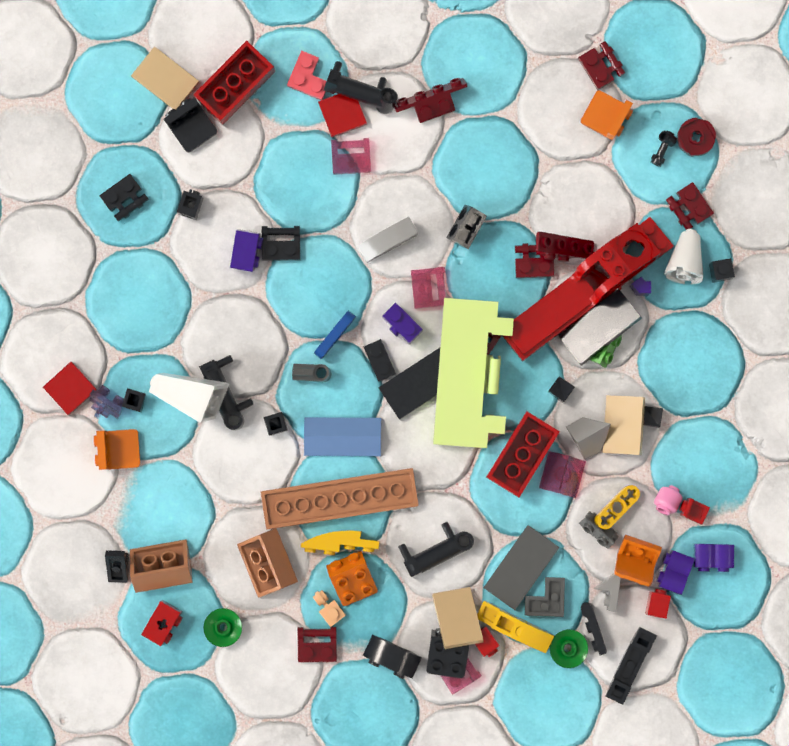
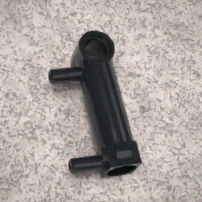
M340 61L335 62L333 70H330L323 91L332 94L337 93L374 106L382 114H389L393 111L398 95L395 90L385 88L387 82L385 77H381L377 87L341 75L342 63Z
M229 355L218 361L212 360L199 366L204 379L226 382L220 368L232 363L233 358ZM229 386L219 412L227 428L239 430L244 425V417L240 411L254 405V403L249 398L237 404ZM233 415H237L239 418V423L236 426H231L229 423V419Z
M445 522L441 526L448 539L412 557L404 543L399 545L398 548L404 558V565L409 575L413 577L471 549L474 544L473 536L465 531L454 535L449 523ZM463 535L468 536L470 540L469 544L465 547L459 544V538Z

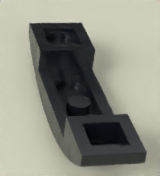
M639 626L613 676L605 695L607 698L622 705L624 704L632 688L631 685L657 637L656 634Z

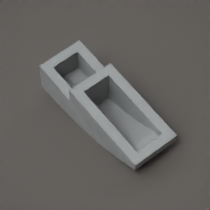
M407 217L358 246L366 261L369 262L418 236V233L410 217Z

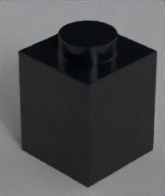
M731 258L713 261L709 264L712 283L731 280L735 277Z

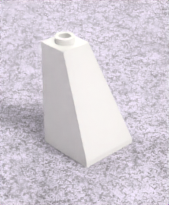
M160 373L152 377L149 392L201 423L216 419L229 384L214 380Z

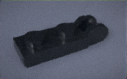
M584 602L580 608L582 616L588 619V622H585L587 631L592 633L594 640L591 641L594 652L598 651L599 655H604L607 653V649L594 610L589 602Z

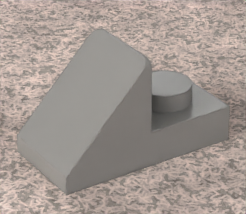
M614 573L594 587V589L609 591L608 595L605 594L604 606H607L606 610L616 612L621 578Z

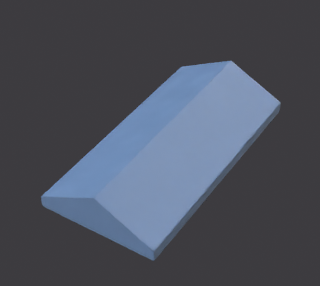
M304 417V456H381V418Z

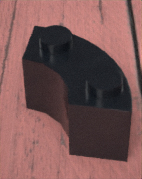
M373 634L363 654L364 657L369 659V664L376 667L382 665L394 671L393 675L402 679L405 676L413 679L422 659L419 655Z

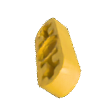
M634 485L625 486L596 515L595 524L601 530L611 528L639 499V489ZM627 490H633V498L630 497L627 498L625 501L622 500L628 495ZM615 502H619L622 505V510L619 513L613 510ZM609 514L613 515L606 520L607 525L601 524V517H607Z

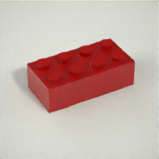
M246 40L193 95L216 120L224 125L276 71L274 66Z
M526 411L485 478L519 498L560 431Z

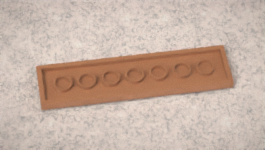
M413 468L260 491L266 530L419 506Z

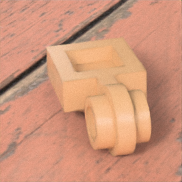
M323 590L315 592L313 598L319 606L322 604L325 606L319 613L330 627L346 616L335 600L329 604L326 602L329 598Z

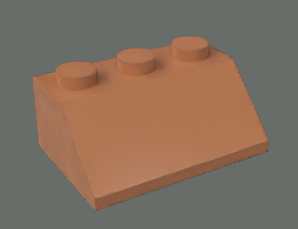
M277 528L237 544L258 598L298 582Z
M187 539L130 549V578L135 593L193 583Z

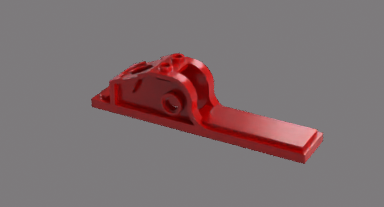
M651 217L639 225L636 223L591 254L576 268V271L567 280L516 317L513 321L512 336L502 335V337L523 362L615 290L621 288L671 250L674 245ZM636 241L642 244L644 250L640 256L633 257L625 254L623 247ZM601 264L610 278L594 291L585 277Z

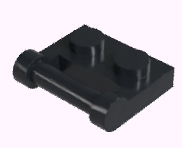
M262 226V261L300 260V226H294V228H268V226ZM268 235H294V241H268Z

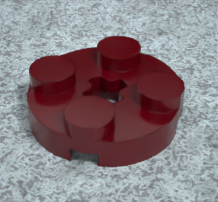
M698 118L688 119L677 132V142L680 149L691 157L702 156L708 153L715 143V129L707 120ZM695 132L701 135L699 142L692 140V133Z

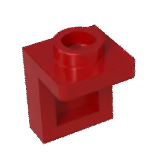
M688 498L687 501L683 500L679 510L682 511L681 516L703 525L710 507L692 498Z

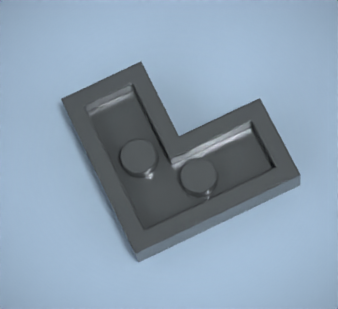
M545 577L544 596H525V615L564 617L565 578Z

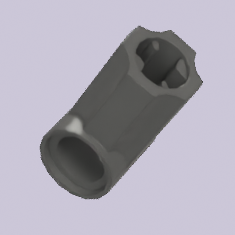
M293 364L292 380L317 381L323 383L327 382L332 375L330 368L323 364ZM321 368H325L327 371L324 378H318L317 372Z

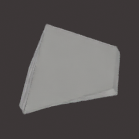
M582 417L566 426L584 460L602 451L611 424Z

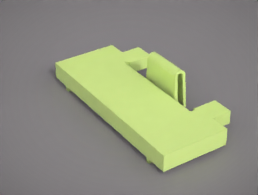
M444 298L433 444L487 448L488 433L505 434L506 416L486 414L482 416L484 393L498 394L501 356H498V359H494L493 355H487L488 332H491L492 335L512 336L514 319L497 317L498 302Z

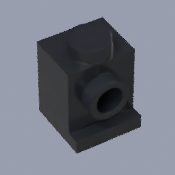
M191 189L189 192L183 191L177 209L178 215L197 221L203 202L200 192ZM189 202H194L195 206L189 208L188 204Z

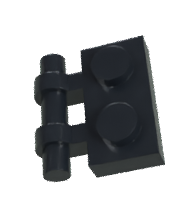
M128 174L99 195L111 212L116 208L119 209V212L114 215L118 222L123 218L129 217L132 211L137 208L140 209L144 206L143 203L149 200L145 193L138 198L136 194L142 189L131 174ZM132 198L133 202L124 208L122 204Z

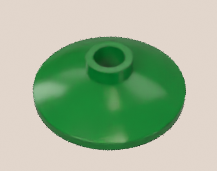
M219 608L212 611L204 621L203 630L205 637L211 644L217 647H228L234 644L242 633V622L239 616L227 608ZM221 624L227 625V629L225 631H222L220 629Z
M572 629L558 632L550 644V655L553 661L563 668L579 666L588 654V644L585 637ZM569 644L571 647L570 650L565 651V645Z

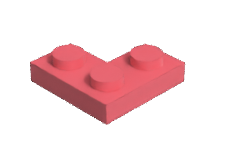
M301 50L287 87L323 100L326 91H323L326 81L313 76L319 57Z

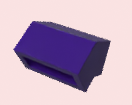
M642 276L629 286L636 296H649L651 294V281H645Z

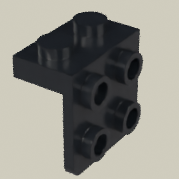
M195 97L183 101L180 108L170 110L164 118L165 123L188 153L217 134V129Z
M440 628L432 629L426 668L427 673L463 678L466 671L469 645L445 649Z

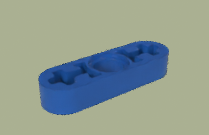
M348 310L318 346L314 354L322 359L354 321L356 316Z

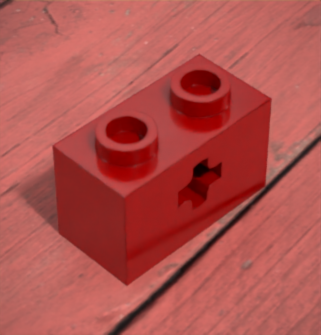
M161 600L141 635L159 646H163L164 643L168 644L173 636L171 633L173 627H178L183 619L180 616L183 611ZM167 620L166 625L168 627L160 628L161 623L159 621Z

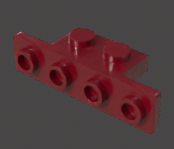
M454 78L445 85H435L426 92L419 91L412 97L398 99L394 109L396 112H400L414 107L418 121L423 123L455 111L450 93L466 88L468 85L464 78Z
M546 232L536 233V255H542L544 259L555 260V258H558L559 262H569L571 258L586 259L594 253V241Z

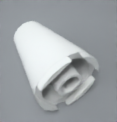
M687 229L681 233L665 269L667 279L680 284H685V281H691V285L702 282L701 240L697 231Z

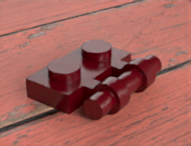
M606 41L599 44L603 50L599 54L594 47L578 57L579 62L597 91L614 81L611 73L616 71L619 77L625 74L622 68L623 64L617 60L613 54V48L609 47ZM607 57L612 66L607 68L602 59Z
M693 182L676 193L680 200L675 201L673 196L666 199L670 205L669 209L671 212L674 211L679 219V224L683 225L686 230L693 228L690 223L691 219H694L698 225L714 214ZM684 205L690 214L685 216L680 206Z
M522 243V245L515 246V253H522L523 257L515 259L516 278L554 277V260L544 259L542 255H540V258H529V253L536 252V245Z

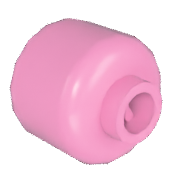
M672 485L660 488L654 500L656 510L664 515L676 513L683 499L679 493L680 490Z

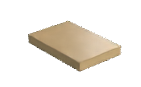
M155 46L131 75L133 79L175 110L181 106V103L187 99L199 84L195 77Z
M606 395L605 423H610L611 425L603 445V453L642 455L645 397Z
M470 587L432 593L445 649L483 642Z

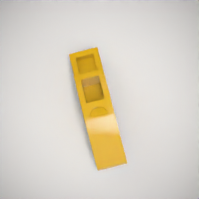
M335 531L308 539L301 543V548H305L304 552L316 553V549L324 550L323 554L335 555V552H340V545H344V549L355 550L356 546L363 547V551L374 552L375 549H379L380 541L361 539V531Z
M483 601L477 613L478 620L491 626V628L543 653H547L554 638V635L487 601Z

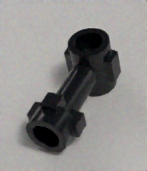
M667 130L659 134V140L662 143L656 155H652L650 163L661 167L665 161L663 157L668 146L672 147L677 142L674 133Z

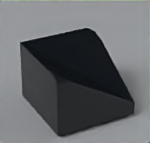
M558 377L548 390V393L564 403L575 387L561 377Z
M127 388L122 407L142 412L146 394Z
M645 406L643 425L659 428L661 426L663 408Z
M283 412L263 417L269 436L288 431Z

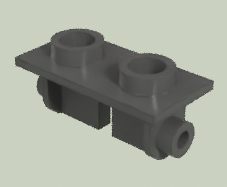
M589 511L579 524L585 532L594 536L601 546L608 549L619 536L612 528L601 530L594 522L597 514Z

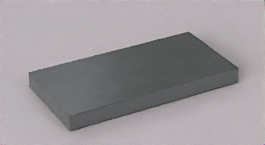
M527 525L483 588L516 610L559 547Z

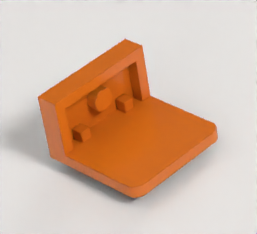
M598 90L582 116L581 124L613 141L615 135L619 137L623 131L624 126L621 124L624 119L629 120L634 111L631 109L633 103L628 100L623 103Z
M136 429L96 431L94 446L97 447L98 455H95V465L99 466V470L137 468L140 466L139 435Z
M625 535L617 553L614 574L622 579L637 582L640 585L651 586L655 564L662 547Z
M362 551L352 553L348 557L335 560L331 564L326 565L331 582L343 606L350 605L377 593L378 589Z

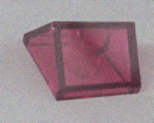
M549 451L539 488L576 498L586 461Z

